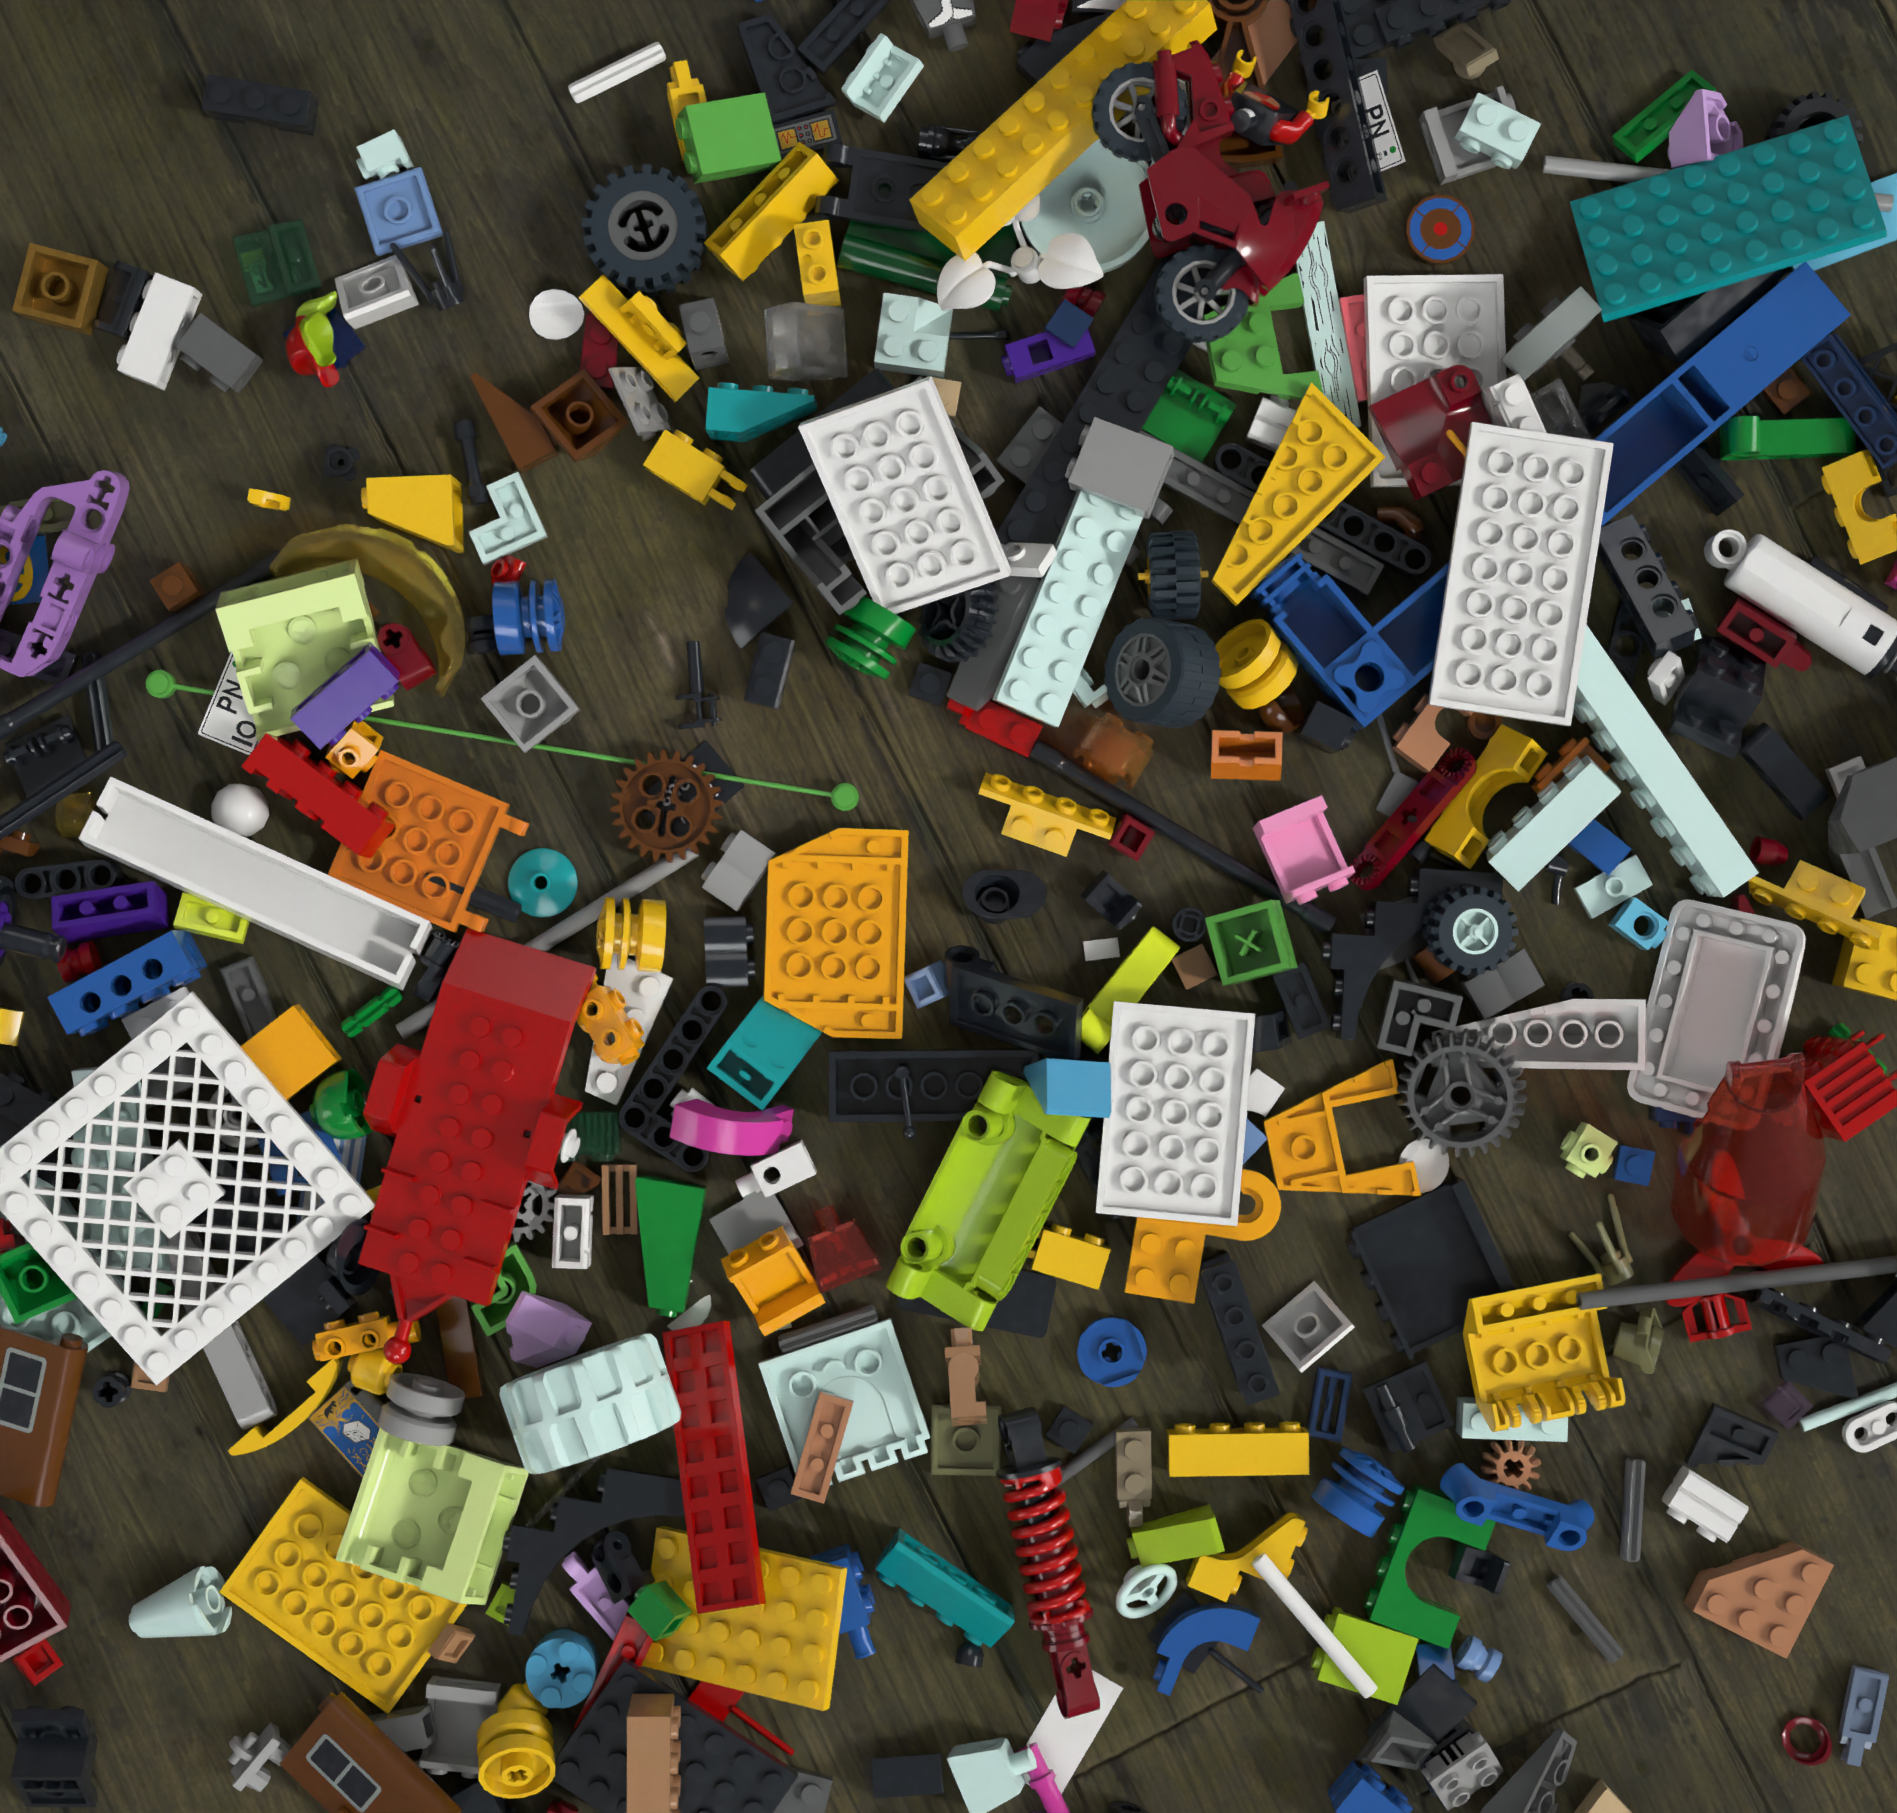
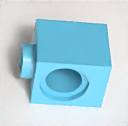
M1630 897L1624 902L1608 926L1640 950H1649L1650 947L1655 949L1667 935L1664 929L1669 922L1636 897ZM1639 916L1645 917L1648 921V930L1641 936L1634 930V921Z

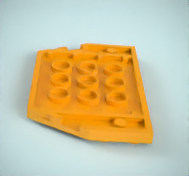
M838 828L768 861L764 1001L831 1037L902 1039L909 830Z

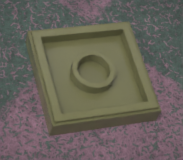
M932 1404L931 1475L996 1476V1471L1000 1468L1001 1436L998 1428V1416L1001 1415V1405L986 1404L987 1424L953 1426L951 1405Z

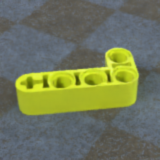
M1154 925L1142 937L1082 1013L1081 1042L1096 1054H1099L1111 1039L1114 1001L1137 1003L1180 949L1179 945Z

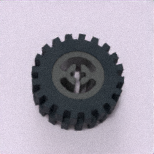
M642 164V170L635 171L633 165L623 167L625 174L617 177L615 172H612L606 176L609 182L603 187L598 183L593 189L595 194L594 200L587 199L584 207L587 217H582L585 247L600 274H604L617 289L621 291L623 288L628 289L631 295L636 294L638 291L647 292L649 297L659 296L658 291L666 289L669 294L676 290L675 284L682 281L685 285L692 279L690 272L693 269L698 271L702 265L701 255L702 253L706 254L708 248L704 242L706 241V235H709L705 214L694 190H690L686 181L679 175L675 178L670 170L663 167L660 168V172L654 171L650 164ZM639 207H653L662 212L660 216H655L648 210H642L644 219L648 227H650L649 233L654 246L660 242L662 233L669 231L665 242L650 252H637L628 247V244L633 242L641 248H648L635 213L630 216L627 226L621 228L624 218L632 210Z

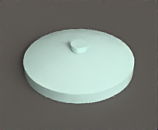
M1100 138L1097 139L1040 192L1041 207L1037 217L1027 222L1020 221L1025 237L1036 253L1039 255L1041 253L1047 254V247L1051 240L1065 233H1075L1083 236L1092 246L1103 273L1117 269L1134 258L1149 239L1138 187L1142 181L1148 178L1146 172L1148 168L1145 161L1129 162L1128 159L1123 157L1120 159L1114 156L1113 152L1108 148L1105 149L1102 146Z

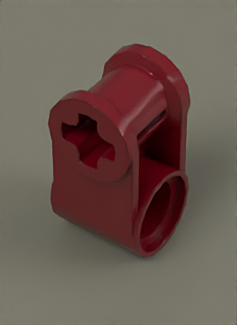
M389 623L380 629L377 637L379 647L388 661L400 672L399 681L406 691L411 690L437 674L432 661L407 627L397 623ZM392 631L398 634L402 633L403 637L399 640L400 647L388 644L392 639L390 635Z

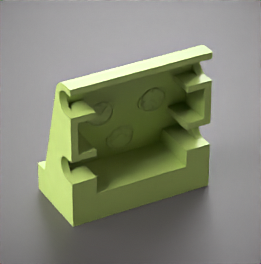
M357 558L220 593L216 612L229 652L232 651L235 659L236 675L249 715L252 714L255 722L257 741H261L266 733L280 736L300 731L290 719L292 709L370 642L382 653L377 642L378 636ZM393 694L384 701L379 698L370 706L373 709L371 712L393 707Z
M380 1428L335 1560L358 1565L361 1567L360 1569L400 1583L418 1586L422 1591L460 1604L486 1605L503 1553L504 1535L506 1530L510 1531L529 1472L523 1467L450 1444L434 1446L407 1441L393 1436Z

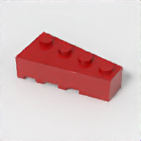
M266 733L241 767L250 774L254 773L267 777L269 779L266 783L267 787L291 801L295 798L297 800L295 803L296 809L315 821L321 819L323 821L320 825L321 828L357 855L371 859L396 826L386 818L389 812L374 801L369 804L362 799L361 796L364 792L348 780L345 783L341 782L335 777L338 772L324 760H320L318 763L309 756L312 750L301 741L295 739L293 742Z

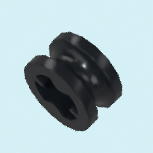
M1569 983L1560 992V1002L1570 999L1572 997L1571 991L1577 988V992H1584L1585 997L1582 999H1594L1593 991L1584 983Z

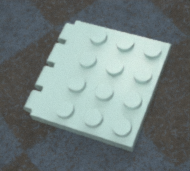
M891 1318L759 1362V1367L795 1474L797 1473L820 1391L854 1400L834 1468L839 1482L865 1474L862 1461L867 1459L872 1471L898 1463L895 1450L900 1448L905 1460L928 1453L925 1440L930 1438V1433Z

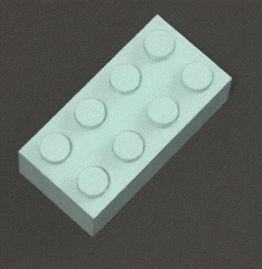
M1587 754L1582 759L1578 756L1575 757L1562 770L1565 776L1555 784L1551 781L1537 794L1539 801L1531 809L1528 806L1523 807L1512 818L1514 824L1506 833L1500 830L1489 840L1487 844L1489 848L1486 851L1488 862L1517 891H1520L1621 793L1617 784Z

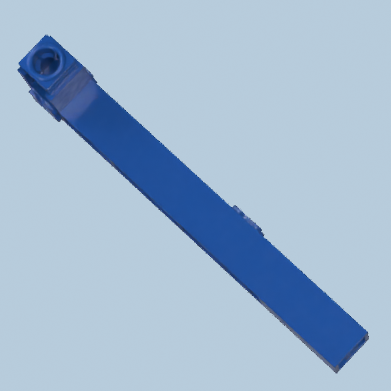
M1803 262L1787 274L1776 286L1755 301L1749 309L1735 318L1719 334L1709 340L1693 356L1688 358L1593 439L1614 443L1601 527L1851 316L1807 262ZM1301 552L1297 555H1290L1268 573L1252 590V594L1249 597L1259 602L1257 606L1260 610L1262 608L1266 610L1267 613L1265 615L1270 620L1269 624L1279 634L1280 640L1286 643L1297 655L1301 668L1335 708L1355 720L1352 728L1357 731L1366 727L1433 670L1449 562L1373 626L1368 623L1328 574L1321 577L1317 571L1314 573L1311 571L1310 567L1312 565L1309 562L1305 563L1301 559L1303 557Z

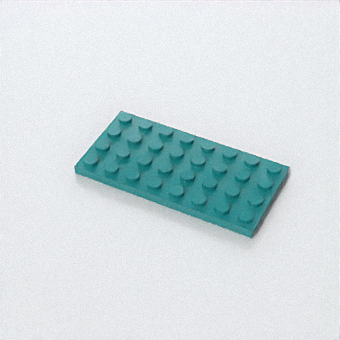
M1848 115L1715 156L1712 161L1692 163L1570 201L1598 305L1602 309L1600 312L1603 322L1887 237L1886 227Z

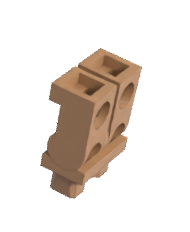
M972 1328L951 1329L952 1347H945V1360L949 1374L952 1425L987 1424L986 1401L976 1402L975 1391L980 1377V1345L973 1346Z

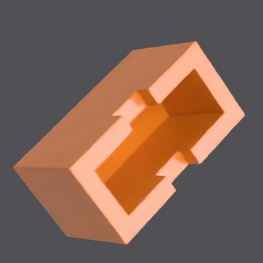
M1212 730L1211 779L1280 781L1283 732L1255 731L1254 734H1240V731Z

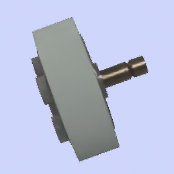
M1581 286L1562 301L1555 297L1540 311L1544 318L1535 326L1528 322L1513 336L1518 342L1501 359L1502 362L1514 375L1520 374L1523 381H1525L1532 373L1535 374L1551 358L1556 360L1561 355L1585 381L1595 371L1585 363V360L1571 345L1576 341L1574 337L1588 326L1602 309Z

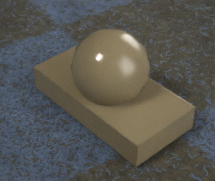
M1465 22L1457 23L1433 38L1436 49L1453 63L1454 70L1462 78L1469 80L1477 78L1485 71L1487 66L1499 60L1497 50Z

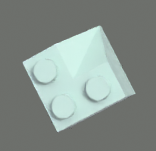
M883 293L874 359L875 369L879 368L885 371L944 378L953 309L943 311L939 304L919 297Z

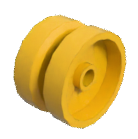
M1251 619L1237 625L1228 631L1215 645L1220 658L1221 677L1219 678V685L1225 688L1231 699L1243 709H1255L1268 704L1290 685L1296 675L1299 664L1297 655L1286 643L1280 640L1279 634L1263 619Z
M508 1709L493 1714L482 1722L477 1730L476 1745L478 1781L484 1790L494 1796L511 1799L537 1794L549 1786L555 1777L556 1768L555 1752L553 1750V1727L549 1720L536 1711Z

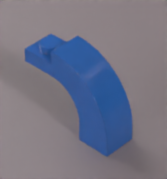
M1212 1603L1192 1608L1177 1617L1165 1629L1156 1645V1652L1166 1656L1165 1661L1159 1659L1152 1679L1157 1680V1691L1168 1696L1171 1695L1184 1659L1192 1649L1202 1643L1220 1641L1248 1651L1261 1619L1259 1614L1238 1605Z

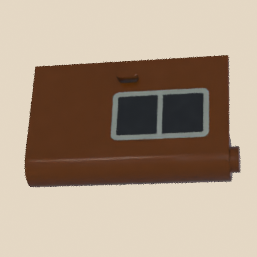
M0 1325L1 1496L36 1507H49L54 1505L56 1501L88 1351V1344L82 1341L83 1338L80 1335L64 1333L61 1337L48 1341Z
M332 1692L317 1707L321 1711L319 1716L279 1763L329 1813H461L463 1811L436 1782L343 1692L337 1696Z

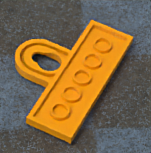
M1242 1169L1240 1190L1243 1194L1253 1197L1255 1208L1248 1215L1239 1214L1237 1226L1136 1217L1124 1292L1194 1304L1205 1235L1242 1241L1255 1240L1266 1235L1276 1225L1281 1212V1200L1275 1185L1259 1172Z

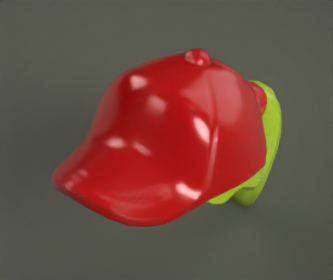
M336 291L303 303L296 312V325L292 328L286 340V354L293 370L304 376L316 375L325 387H332L339 381V373L334 366L336 356L333 352V329L326 317L327 312H330L335 307L337 301Z

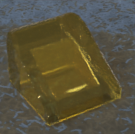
M91 792L70 794L56 803L55 826L61 837L80 836L92 811H94L93 795Z

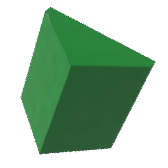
M29 1242L0 1254V1293L15 1324L78 1298Z

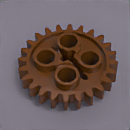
M662 750L660 759L656 760L655 756L648 752V763L644 764L636 758L634 761L637 770L623 769L629 777L627 781L616 779L615 782L623 789L621 793H611L613 798L620 800L619 805L610 808V811L620 813V818L612 823L614 826H624L625 828L619 834V838L624 839L629 836L632 838L628 845L629 849L632 850L638 845L642 846L640 850L641 857L644 858L650 851H653V861L658 862L663 853L666 855L668 863H673L674 854L678 853L680 858L685 861L687 860V849H691L692 852L698 855L700 851L697 843L701 841L707 845L711 844L706 836L708 831L712 833L719 832L712 825L713 820H723V816L715 813V808L723 806L724 802L714 800V795L721 792L722 789L721 787H710L709 784L716 776L714 774L702 775L706 769L704 763L696 768L693 767L694 756L690 755L685 762H682L680 751L676 750L673 758L669 759L667 751ZM658 776L663 783L662 790L656 795H649L645 790V783L649 778ZM671 776H675L676 782L671 793L670 802L675 804L676 808L674 811H668L665 834L663 837H660L658 833L664 817V810L659 808L660 802L667 801L669 780ZM687 783L693 784L697 790V795L691 802H683L679 797L680 788ZM651 810L655 815V823L650 829L643 830L638 824V817L643 811ZM684 817L688 820L690 829L686 835L677 837L672 831V824L677 818Z

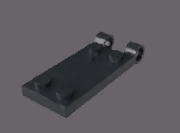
M824 144L822 160L825 164L836 168L850 167L852 168L848 200L832 196H817L814 210L815 216L830 220L843 219L931 234L919 224L909 199L949 163L848 147L841 144ZM882 184L889 185L891 194L886 197L881 196L878 192V187Z

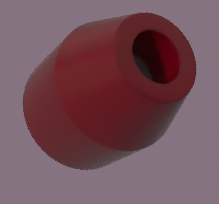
M1761 836L1754 838L1749 851V859L1752 863L1770 867L1782 865L1786 862L1788 858L1787 847L1775 839Z

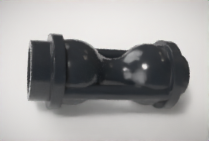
M930 124L929 127L921 126L917 155H925V159L951 162L956 156L949 154L954 152L961 153L984 131ZM952 134H954V135H962V136H966V137H964V138H956V137H954Z

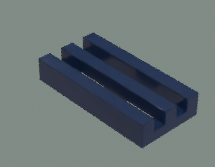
M1317 1366L1306 1428L1309 1432V1437L1341 1442L1353 1376L1352 1372ZM1327 1376L1329 1377V1383L1319 1431L1315 1430L1324 1377ZM1338 1378L1343 1379L1334 1433H1330L1328 1428Z

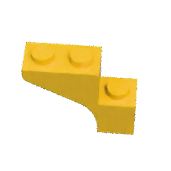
M1288 1512L1238 1551L1195 1557L1185 1578L1187 1585L1227 1602L1229 1595H1235L1239 1589L1242 1575L1239 1574L1240 1570L1264 1580L1251 1564L1262 1553L1269 1557L1287 1579L1294 1565V1559H1291L1295 1546L1301 1547L1307 1535L1308 1528L1304 1526L1306 1521L1302 1515Z

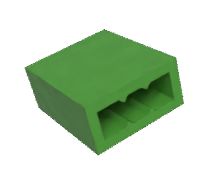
M765 92L687 105L677 115L678 118L675 121L678 138L684 141L686 149L684 164L687 173L692 174L694 184L770 171L781 162Z

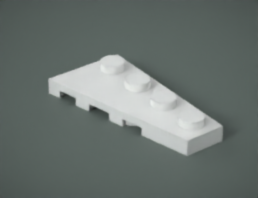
M613 954L611 967L606 969L603 986L611 987L612 990L616 988L622 993L627 1002L623 1009L629 1019L635 1018L642 1026L644 1035L641 1036V1039L645 1044L674 978L662 972L637 971L635 960L630 958L627 959L625 969L618 970L617 954ZM611 1033L609 1037L611 1041L614 1043L615 1035ZM643 1047L637 1050L639 1054H641ZM592 1048L585 1092L618 1105L638 1058L625 1066H622L620 1063L609 1064L603 1062Z

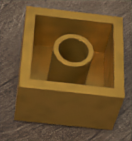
M30 243L12 311L28 320L91 336L93 331L92 324L97 316L109 269L98 260Z

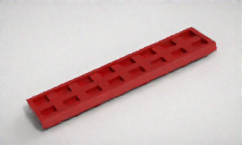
M719 1321L662 1332L666 1368L682 1412L680 1421L674 1424L697 1614L766 1604L730 1321Z

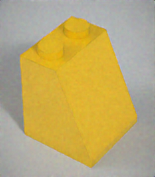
M451 474L366 478L367 487L361 489V501L363 509H368L369 515L382 523L456 553H465L462 484Z

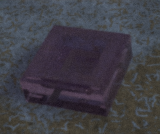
M1786 1380L1762 1403L1787 1430H1790L1813 1407Z

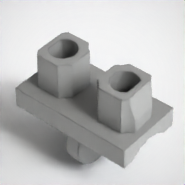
M270 1722L259 1736L250 1732L245 1739L236 1735L229 1741V1745L234 1751L228 1758L229 1762L234 1765L231 1769V1773L235 1778L232 1786L239 1791H242L247 1786L261 1792L268 1784L271 1774L262 1765L269 1759L278 1766H281L279 1763L291 1750V1746L280 1737L278 1726Z

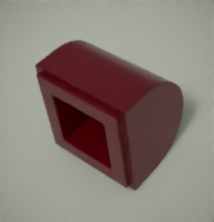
M1124 814L1112 833L1111 839L1106 844L1138 862L1155 831Z

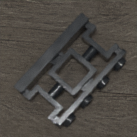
M1228 1251L1202 1259L1199 1277L1239 1394H1243L1247 1405L1278 1396L1279 1389L1236 1263L1231 1260Z

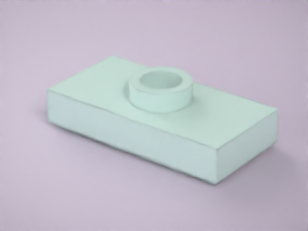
M1632 855L1621 861L1609 876L1600 873L1573 889L1589 918L1593 919L1653 884L1637 855Z

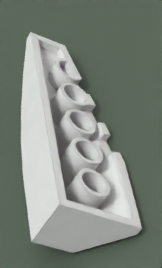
M1570 999L1455 1027L1457 1038H1461L1464 1029L1467 1028L1470 1039H1474L1477 1033L1482 1031L1481 1042L1487 1043L1493 1036L1495 1037L1494 1049L1497 1050L1499 1047L1506 1045L1507 1048L1503 1057L1506 1059L1512 1055L1516 1056V1061L1511 1068L1646 1070L1647 1067L1646 999ZM1443 1029L1432 1032L1433 1045L1436 1044V1033L1440 1032L1444 1040H1448L1450 1030ZM1479 1057L1476 1060L1481 1068H1495L1483 1057Z

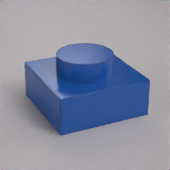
M1618 1144L1612 1179L1649 1186L1655 1152Z

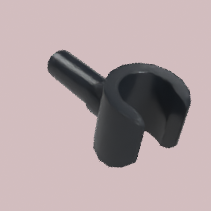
M1418 840L1407 852L1420 864L1429 856L1432 860L1451 870H1454L1457 865L1456 862L1439 854L1429 843Z
M1558 855L1545 866V872L1555 875L1551 904L1560 905L1563 877H1565L1569 866L1568 862Z

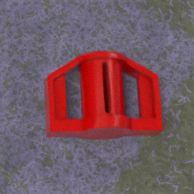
M1732 1292L1705 1295L1682 1310L1690 1343L1706 1339L1723 1338L1734 1333L1752 1330L1745 1297ZM1724 1296L1734 1299L1739 1323L1731 1324ZM1711 1301H1713V1303H1714V1307H1715V1310H1716V1314H1717V1318H1718L1719 1324H1718L1717 1321H1716V1317H1715V1313H1714V1309H1713V1306H1712V1302H1711ZM1698 1302H1700L1707 1328L1702 1331H1698L1692 1309Z

